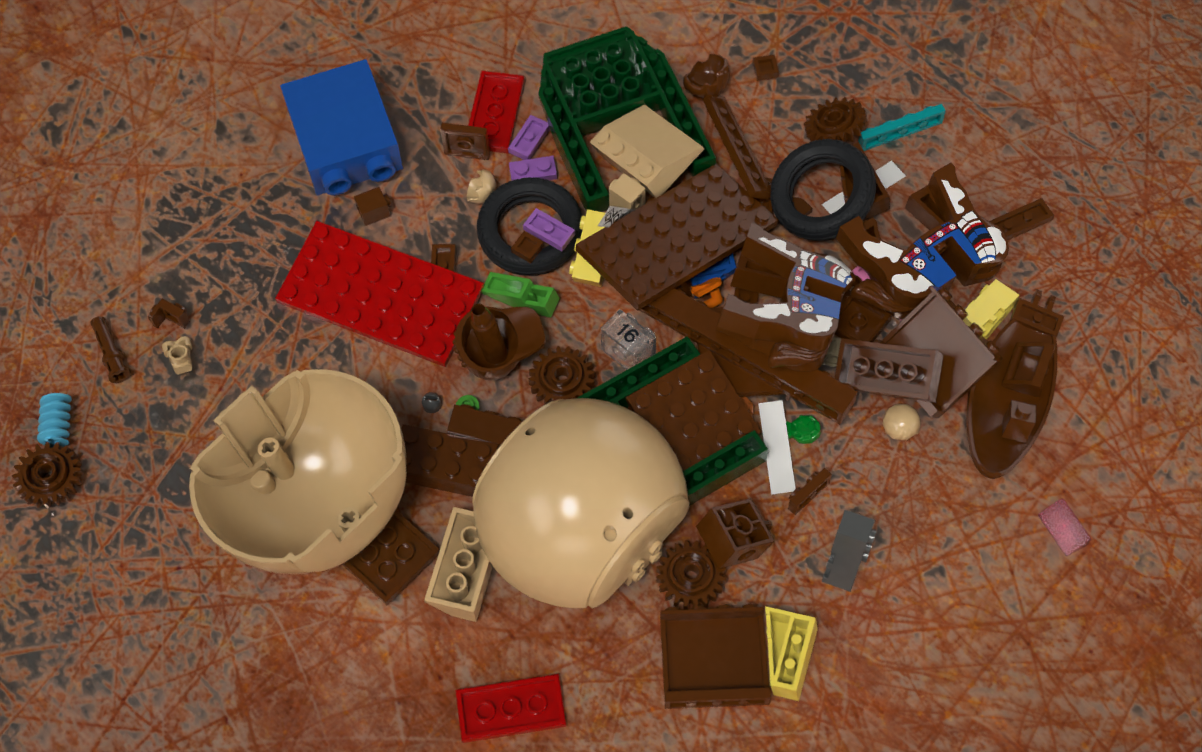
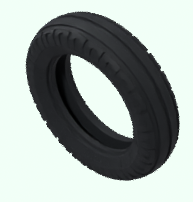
M834 139L811 141L793 150L777 168L771 183L770 199L773 212L780 224L795 236L812 241L835 239L840 226L857 216L862 220L867 216L876 193L875 173L867 157L855 146ZM824 163L839 164L850 170L853 175V190L847 202L839 210L823 217H810L795 209L793 191L797 181L806 171Z
M535 177L515 179L498 187L485 200L477 219V235L484 253L498 267L518 275L534 276L545 274L561 267L575 253L576 239L581 238L582 229H580L582 213L574 197L559 184ZM525 202L543 203L558 213L562 223L575 230V236L563 252L549 245L539 252L532 263H529L513 254L511 246L506 244L500 237L498 224L501 217L515 205Z

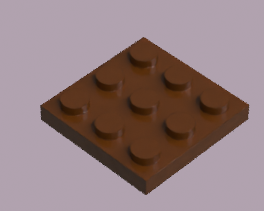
M395 510L377 537L361 552L342 565L387 606L438 556L440 549Z

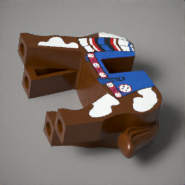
M952 163L933 172L928 185L909 196L905 208L929 231L914 241L907 250L883 241L874 217L863 222L857 216L840 226L836 236L837 241L854 262L863 268L870 277V279L860 282L851 289L850 295L852 298L884 310L893 317L904 319L932 292L929 289L931 286L944 287L949 291L955 278L965 287L988 281L999 272L1002 262L1007 257L1009 251L1007 237L998 226L984 219L975 211L966 190L957 179L956 167Z
M751 223L730 286L778 297L781 300L779 303L750 304L741 301L734 295L728 294L716 330L732 336L749 348L769 356L768 365L771 368L784 366L795 371H814L823 364L838 327L839 313L843 310L847 301L846 292L855 282V274L842 261L833 256L804 250L783 238L766 232L759 225Z

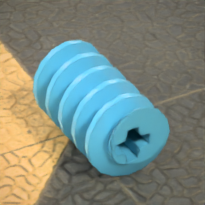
M51 393L41 397L39 401L40 416L38 418L39 433L37 440L45 446V443L49 442L53 448L56 442H59L62 447L69 444V441L65 438L70 436L69 431L66 430L70 428V423L67 422L71 418V415L67 413L71 410V405L68 404L72 401L70 395Z

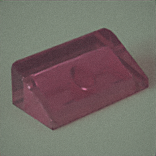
M1063 498L1038 514L1066 557L1086 547L1091 541V537Z

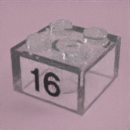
M619 309L600 328L601 350L626 370L656 354L655 333L650 328L641 326L630 313L626 314Z

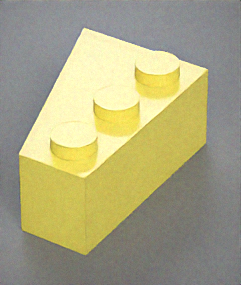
M587 209L586 216L582 215L580 229H582L581 238L576 239L575 249L577 243L605 228L598 226L605 213ZM577 252L576 261L572 260L569 274L572 275L574 282L602 287L604 278Z
M996 279L990 286L988 284L985 285L979 296L965 309L968 313L966 318L971 323L975 322L984 331L982 336L987 340L1013 310L1020 295Z

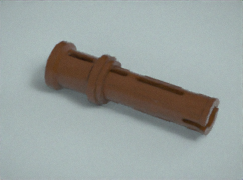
M98 316L93 318L90 323L103 353L102 363L108 369L109 381L111 383H120L127 380L130 376V371L125 368L123 363L124 356L115 346L105 317L102 316L101 318Z

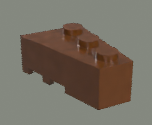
M859 142L853 144L866 156ZM839 165L844 203H846L853 190V175L846 167ZM875 170V198L870 211L863 221L890 209L889 194Z

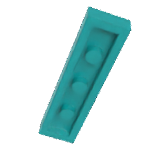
M942 104L929 106L920 112L906 114L903 118L886 121L874 128H866V130L861 132L858 142L863 151L934 127L943 123L946 110Z

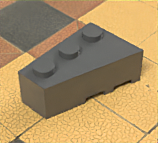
M848 510L844 511L821 582L851 592L861 561L866 563L877 530L872 529L874 519Z

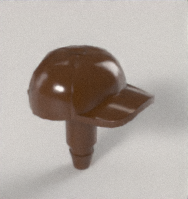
M480 303L475 304L472 307V311L468 312L460 320L454 332L455 339L453 340V344L456 345L454 352L459 354L458 360L462 361L461 366L467 368L476 377L488 381L506 377L515 369L520 360L538 352L546 343L542 322L534 309L529 307L498 309L485 307Z

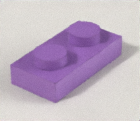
M530 115L509 146V153L523 160L531 159L550 130L548 122Z
M554 156L509 162L511 180L527 177L545 180L557 179Z
M537 208L523 224V230L562 252L575 236L573 228Z

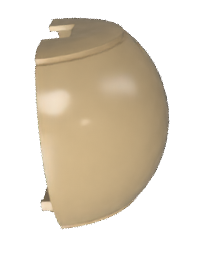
M322 369L303 370L302 372L296 370L282 378L263 397L253 386H250L245 392L241 393L230 406L213 420L222 434L198 455L190 467L193 471L190 474L189 483L193 511L205 533L221 549L239 561L264 571L281 574H305L325 571L345 563L367 547L383 530L394 514L404 491L406 482V450L403 434L393 409L384 396L374 387L355 376L343 372Z
M590 398L554 400L528 416L510 433L493 454L477 482L472 500L477 536L486 557L495 570L509 584L529 597L547 604L567 608H586L588 605L591 608H595L607 601L623 583L629 586L633 581L638 582L646 572L644 569L650 563L655 564L662 556L663 540L680 524L689 509L687 485L683 470L676 454L662 434L637 413L612 402Z

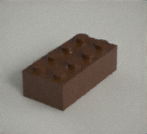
M841 338L834 379L841 383L850 384L857 392L936 403L944 354L936 350Z
M403 424L401 431L406 450L405 483L473 497L477 482L487 463L499 448L498 444Z

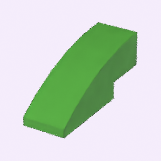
M494 272L489 273L482 289V294L512 307H529L534 309L538 315L550 318L560 299L554 288L535 285L528 278Z

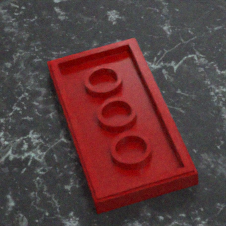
M481 70L468 126L487 128L489 148L492 152L509 153L508 148L511 145L525 76Z
M559 674L455 690L462 743L566 727Z

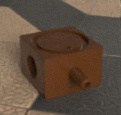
M751 498L713 507L696 525L718 569L758 559L774 542L768 531L772 527L769 520H762Z

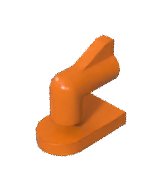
M715 277L702 284L691 286V293L701 297L709 292L711 298L703 302L708 308H715L723 302V297L718 288L722 285V280L720 277Z

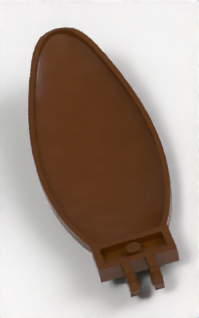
M1036 289L1031 302L1022 298L1018 299L1010 322L1005 325L992 341L1000 349L998 354L1003 359L969 390L966 412L969 450L975 467L986 478H1000L1010 472L1021 461L1040 434L1052 404L1057 377L1058 356L1056 337L1058 336L1064 316L1052 311L1056 299L1055 296L1050 295L1048 297L1045 308L1038 305L1042 296V291ZM1016 342H1045L1055 345L1054 357L1040 397L1011 390L1001 385ZM1023 352L1014 380H1033L1040 356ZM1011 400L1036 406L1035 425L1026 443L1002 438V420Z

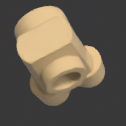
M180 337L177 341H166L162 344L164 356L170 359L176 374L192 370L190 356L192 344L189 337Z

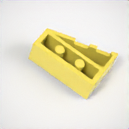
M765 606L770 685L773 695L799 701L818 630L816 618Z

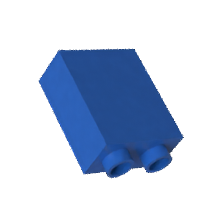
M367 59L280 85L316 196L324 193L339 195L348 191L351 185L369 179L375 182L385 181L391 178L395 171L403 169L398 143Z

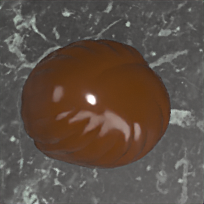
M709 54L708 60L704 62L697 61L691 72L683 78L684 88L692 95L701 98L707 95L720 94L724 90L729 78L728 61L717 54Z

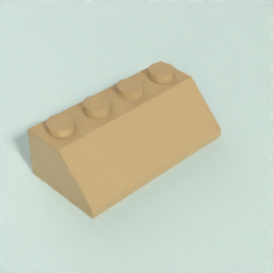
M453 507L424 601L453 617L477 622L493 566L486 557L479 542L474 522V511Z

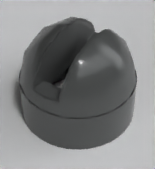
M434 392L426 393L422 398L423 409L427 413L438 412L442 406L439 395Z

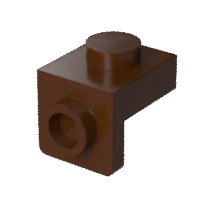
M163 298L151 308L148 315L155 328H159L165 319L184 329L190 323L186 314L187 310L178 303L172 304Z

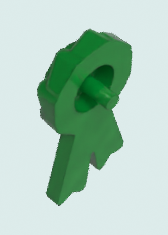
M800 415L792 423L786 421L788 439L793 438L798 443L810 444L819 438L821 434L820 423L812 415Z

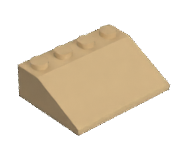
M646 105L605 125L590 141V144L602 158L630 178L634 177L654 198L661 196L704 150L703 146Z

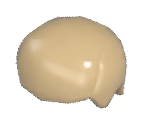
M484 169L477 171L480 175L479 178L471 179L467 191V202L483 204L495 190L496 181L492 172Z
M896 404L885 412L882 424L887 435L893 439L907 441L919 433L921 419L917 411L908 404Z

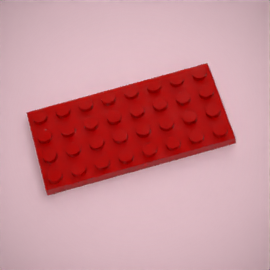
M316 220L275 300L284 306L446 367L456 347L453 344L455 339L454 332L460 320L468 312L472 311V307L477 304L482 294L484 283Z

